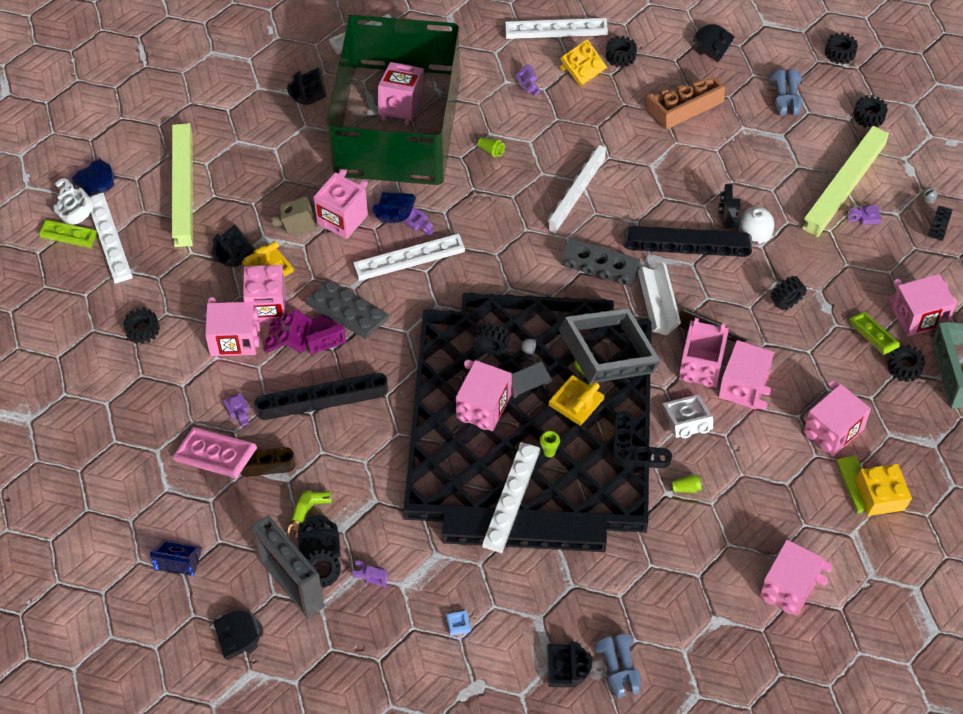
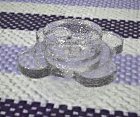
M601 658L599 661H592V669L589 675L591 680H602L610 676L606 666V659Z

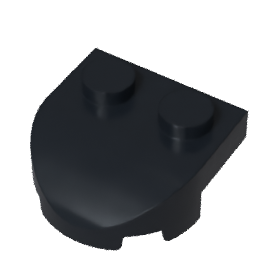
M710 24L698 30L694 35L693 41H695L696 51L700 55L706 53L719 62L735 36L720 25Z
M319 68L305 74L298 71L293 75L294 79L291 84L287 86L288 94L302 105H310L327 97L322 72Z
M725 184L724 191L720 192V202L722 203L718 204V214H721L722 224L725 228H738L740 221L738 216L740 199H733L732 184Z
M234 224L222 236L217 234L213 238L212 242L214 244L211 255L220 264L235 267L241 265L244 258L254 253L256 249L240 228Z
M322 515L307 518L306 522L299 527L297 533L299 551L307 558L315 550L325 549L331 551L337 558L341 557L340 538L336 523Z
M233 611L213 621L222 654L226 660L245 651L250 654L258 647L257 643L260 636H263V628L260 621L245 611Z
M570 641L569 645L548 644V686L570 688L583 683L592 669V656L590 652L582 648L580 643Z

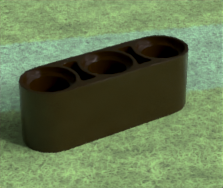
M288 447L255 450L247 462L250 464L245 465L240 475L251 477L291 472L296 465L294 453Z

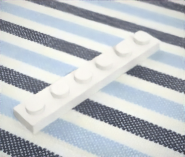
M607 18L505 22L506 39L608 35Z
M599 145L596 151H592L588 163H584L580 175H576L572 187H568L564 199L558 202L556 211L550 214L548 218L549 231L557 232L605 160L606 147Z
M104 193L89 196L93 201L91 215L114 283L132 279L133 277Z
M456 234L353 263L357 277L361 281L465 252V247L460 235Z
M520 443L483 541V548L503 553L540 453V447Z

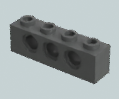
M573 238L569 239L562 254V266L630 287L634 283L640 265V259Z

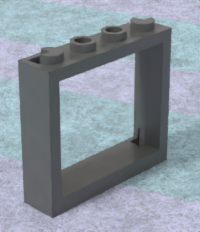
M629 308L565 317L559 328L560 334L589 384L652 374L661 362ZM620 324L640 358L598 364L578 330Z
M269 515L251 526L260 562L307 619L322 610L325 606L319 573ZM310 572L312 573L310 577L305 576Z

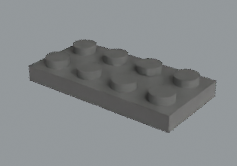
M331 280L326 281L306 298L308 306L335 322L342 324L364 339H367L384 324L389 316L388 313Z

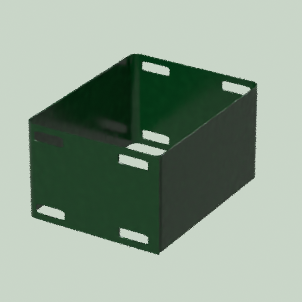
M348 14L349 19L327 119L333 174H338L339 169L364 171V175L346 174L345 177L429 185L442 184L445 178L460 84L459 26L456 23ZM358 20L382 22V26L358 24ZM427 25L452 27V31L429 30ZM361 60L383 61L385 65L363 64ZM390 62L424 68L426 73L450 74L441 132L437 135L343 127L354 70L356 68L386 70ZM429 65L452 66L451 71L430 69ZM342 131L358 132L360 137L341 136ZM408 137L431 138L433 143L408 141ZM410 175L435 177V181L410 179Z

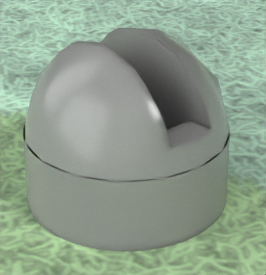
M932 187L926 188L922 193V200L926 203L936 201L937 191Z
M525 339L522 342L521 347L524 353L534 355L536 339Z

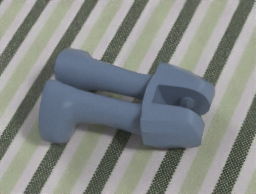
M783 69L774 71L769 75L770 84L777 86L778 97H776L774 102L780 116H786L787 108H791L792 116H799L801 112L802 97L798 95L797 85L801 83L802 76L797 70H788L786 76ZM785 78L789 84V95H786Z
M617 635L614 638V643L612 637L596 642L594 649L597 654H604L610 672L607 682L616 698L625 696L624 683H628L632 695L640 694L639 670H634L630 655V647L633 645L632 635ZM614 643L621 657L624 671L620 672L614 649Z

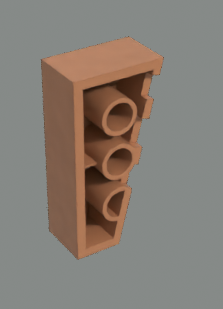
M711 77L693 82L691 86H678L676 90H662L661 94H647V111L667 130L723 103L725 86L716 77Z

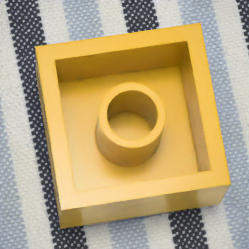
M898 464L861 469L855 479L866 508L867 516L904 511L912 499Z

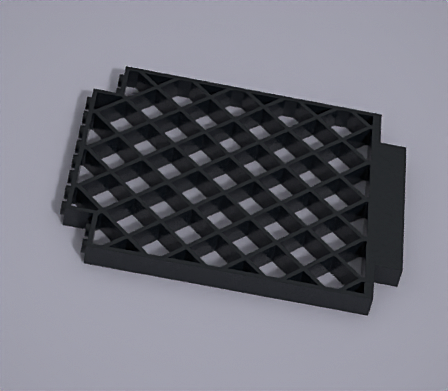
M463 293L461 312L454 310H423L404 501V520L443 522V544L483 546V541L496 508L488 507L500 499L506 480L502 482L488 466L504 454L514 462L517 454L514 446L530 434L540 442L541 436L545 433L540 426L557 415L571 429L560 437V444L554 457L569 472L554 484H551L537 469L552 457H546L543 451L539 453L530 478L543 492L527 505L521 501L505 547L606 552L607 531L647 533L649 467L621 466L616 464L612 452L614 450V436L603 444L588 429L603 417L615 427L617 413L614 409L629 398L644 411L633 421L632 443L635 446L649 447L651 374L640 375L630 383L625 378L610 380L620 391L606 402L602 401L581 426L549 406V401L553 396L543 387L544 384L528 390L516 398H513L512 395L510 396L500 418L508 412L522 427L506 439L495 428L493 431L483 430L474 424L458 436H455L443 424L445 420L456 413V396L458 394L447 381L461 370L469 373L470 370L464 367V362L466 360L474 362L484 354V351H479V348L475 346L462 354L451 341L466 330L475 337L476 329L478 328L475 323L490 312L504 324L502 325L503 329L506 328L510 334L514 333L522 341L525 339H536L534 354L536 353L549 365L546 370L551 379L558 374L567 382L572 375L577 377L568 368L576 359L571 351L558 359L545 345L561 335L559 328L565 317L613 311L614 300ZM467 307H477L466 315ZM505 309H518L523 311H521L515 317H512ZM551 311L570 313L560 320ZM538 314L551 327L535 338L522 325ZM636 320L651 344V321ZM432 324L452 326L443 333H440ZM620 324L597 327L598 330L584 340L590 351L594 353L593 356L598 364L622 361L629 358H640L632 343L620 334L625 333ZM428 335L432 339V341L426 344V339ZM606 337L621 350L608 361H605L592 349ZM442 349L454 362L437 373L425 360ZM521 349L513 356H509L506 352L504 354L500 353V355L494 353L493 356L502 363L496 368L513 374L523 370L520 364L531 357L532 354L524 353ZM423 374L429 379L424 384H422ZM584 378L583 380H581V381H583L584 383H586V384L589 385V382H588V380H587L586 378ZM644 385H645V396L638 391V390H639L640 388H642ZM438 388L451 402L433 414L421 400ZM534 393L547 407L530 419L517 405ZM420 415L425 421L418 426ZM622 419V428H626V421ZM643 426H644V438L637 432V431L640 430ZM435 429L448 443L429 456L417 444V441ZM483 432L497 446L479 459L465 444ZM626 435L618 436V439L622 442L629 439ZM578 437L594 450L592 454L579 464L563 450ZM457 451L471 466L452 479L439 464ZM643 453L638 459L646 460L648 456ZM416 456L422 463L414 468ZM602 459L618 473L616 477L603 487L586 472ZM641 469H643V480L636 475ZM431 471L445 486L428 499H425L412 484ZM480 474L494 489L475 502L461 487ZM576 479L593 493L591 497L577 508L561 493L562 490ZM626 481L643 496L642 499L628 510L610 495ZM454 494L464 506L439 504ZM552 499L563 511H544L538 509ZM602 502L614 514L588 512Z

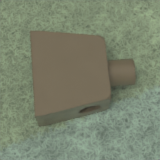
M307 196L282 204L280 206L281 215L272 216L274 227L284 225L289 234L317 231L316 215Z

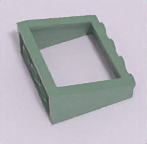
M943 322L939 323L931 345L951 409L962 408L963 372L954 345L963 344V323Z

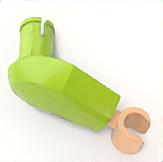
M303 491L294 506L291 517L294 523L288 527V536L291 530H296L298 533L299 524H304L308 511L313 505L331 504V498L323 499V497L331 496L330 491Z

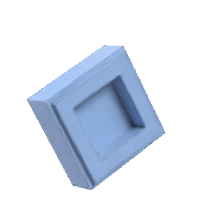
M467 610L446 614L450 636L471 632Z

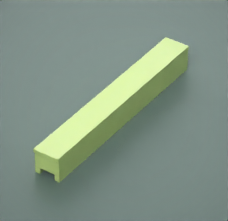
M190 123L172 125V238H174L175 247L193 246V134Z
M872 126L806 215L804 220L807 222L802 227L803 230L815 235L817 238L886 145L888 132Z

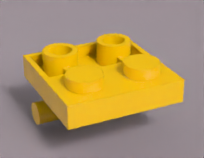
M588 40L560 58L563 63L559 66L560 70L564 72L567 69L579 86H582L607 68Z
M277 241L254 250V253L245 257L242 261L243 267L282 265L284 277L294 272L291 264L277 249L279 247Z
M572 375L551 398L549 406L581 426L604 400V395L597 391L600 388L598 383H593L589 386Z

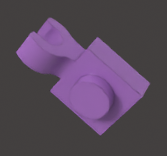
M527 64L516 74V77L522 88L526 89L528 93L533 92L534 96H536L540 92L539 87L534 83L537 76L533 67Z
M877 205L859 206V209L849 208L850 214H847L848 222L861 221L862 225L880 224L881 221Z
M414 206L401 218L402 223L415 231L421 228L428 236L434 232L431 228L433 224L427 221V215Z
M241 393L223 400L231 419L237 417L242 427L249 424L246 414L249 412V407Z
M362 561L355 562L356 567L361 568V570H352L353 577L366 579V582L375 585L387 586L388 571L379 566L366 567Z

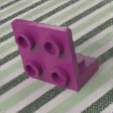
M297 309L273 319L269 324L270 329L265 340L264 351L268 353L286 344L299 353L304 352L307 345L306 336H309L312 319Z
M325 315L313 318L309 336H306V346L310 355L346 343L343 325H339Z

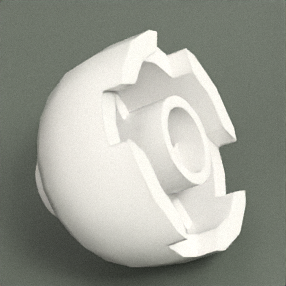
M751 207L741 214L738 232L751 234L752 241H758V243L766 242L772 237L774 218L768 210L762 207Z

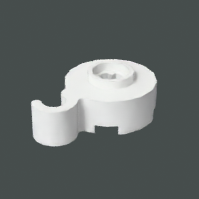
M68 179L58 180L55 185L60 189V194L57 197L59 199L57 205H54V212L65 224L73 225L82 222L92 211V199L82 188L76 189Z

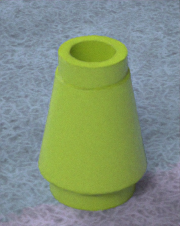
M481 137L478 141V147L493 157H500L505 150V144L501 140Z
M553 431L545 432L540 438V443L546 457H553L560 444V437Z
M691 474L672 481L674 493H697V491H702L700 475Z

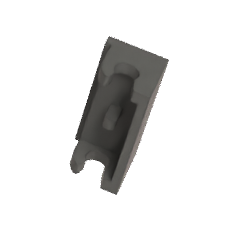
M542 361L512 374L511 395L513 398L542 384L546 385L551 382L552 379Z

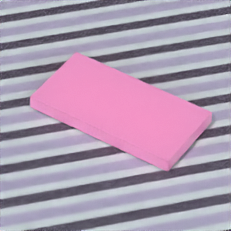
M193 427L173 455V459L176 462L237 478L257 449V446L252 442Z

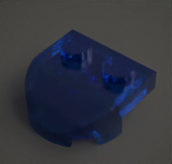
M98 159L85 169L78 171L71 179L75 185L82 188L88 196H91L92 192L104 193L114 186L113 180L116 179V176L108 163Z
M383 192L379 204L373 205V213L381 223L402 222L410 216L416 197L414 194Z

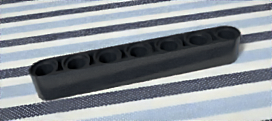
M629 226L625 229L624 245L626 249L633 251L746 257L752 253V236L746 232Z
M373 373L261 395L255 400L256 413L258 418L269 420L381 398L388 393V381L383 373Z

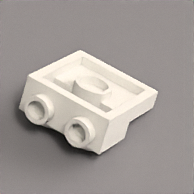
M699 394L662 403L663 411L669 420V427L676 438H688L691 434L699 432L705 434L713 429V416Z

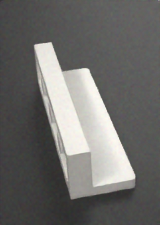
M662 262L654 270L641 267L637 271L649 320L651 321L652 332L667 336L681 324L667 266L666 263Z

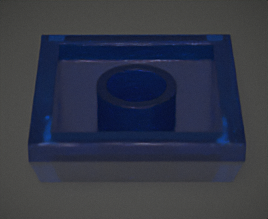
M163 540L150 552V558L156 570L194 576L202 547Z

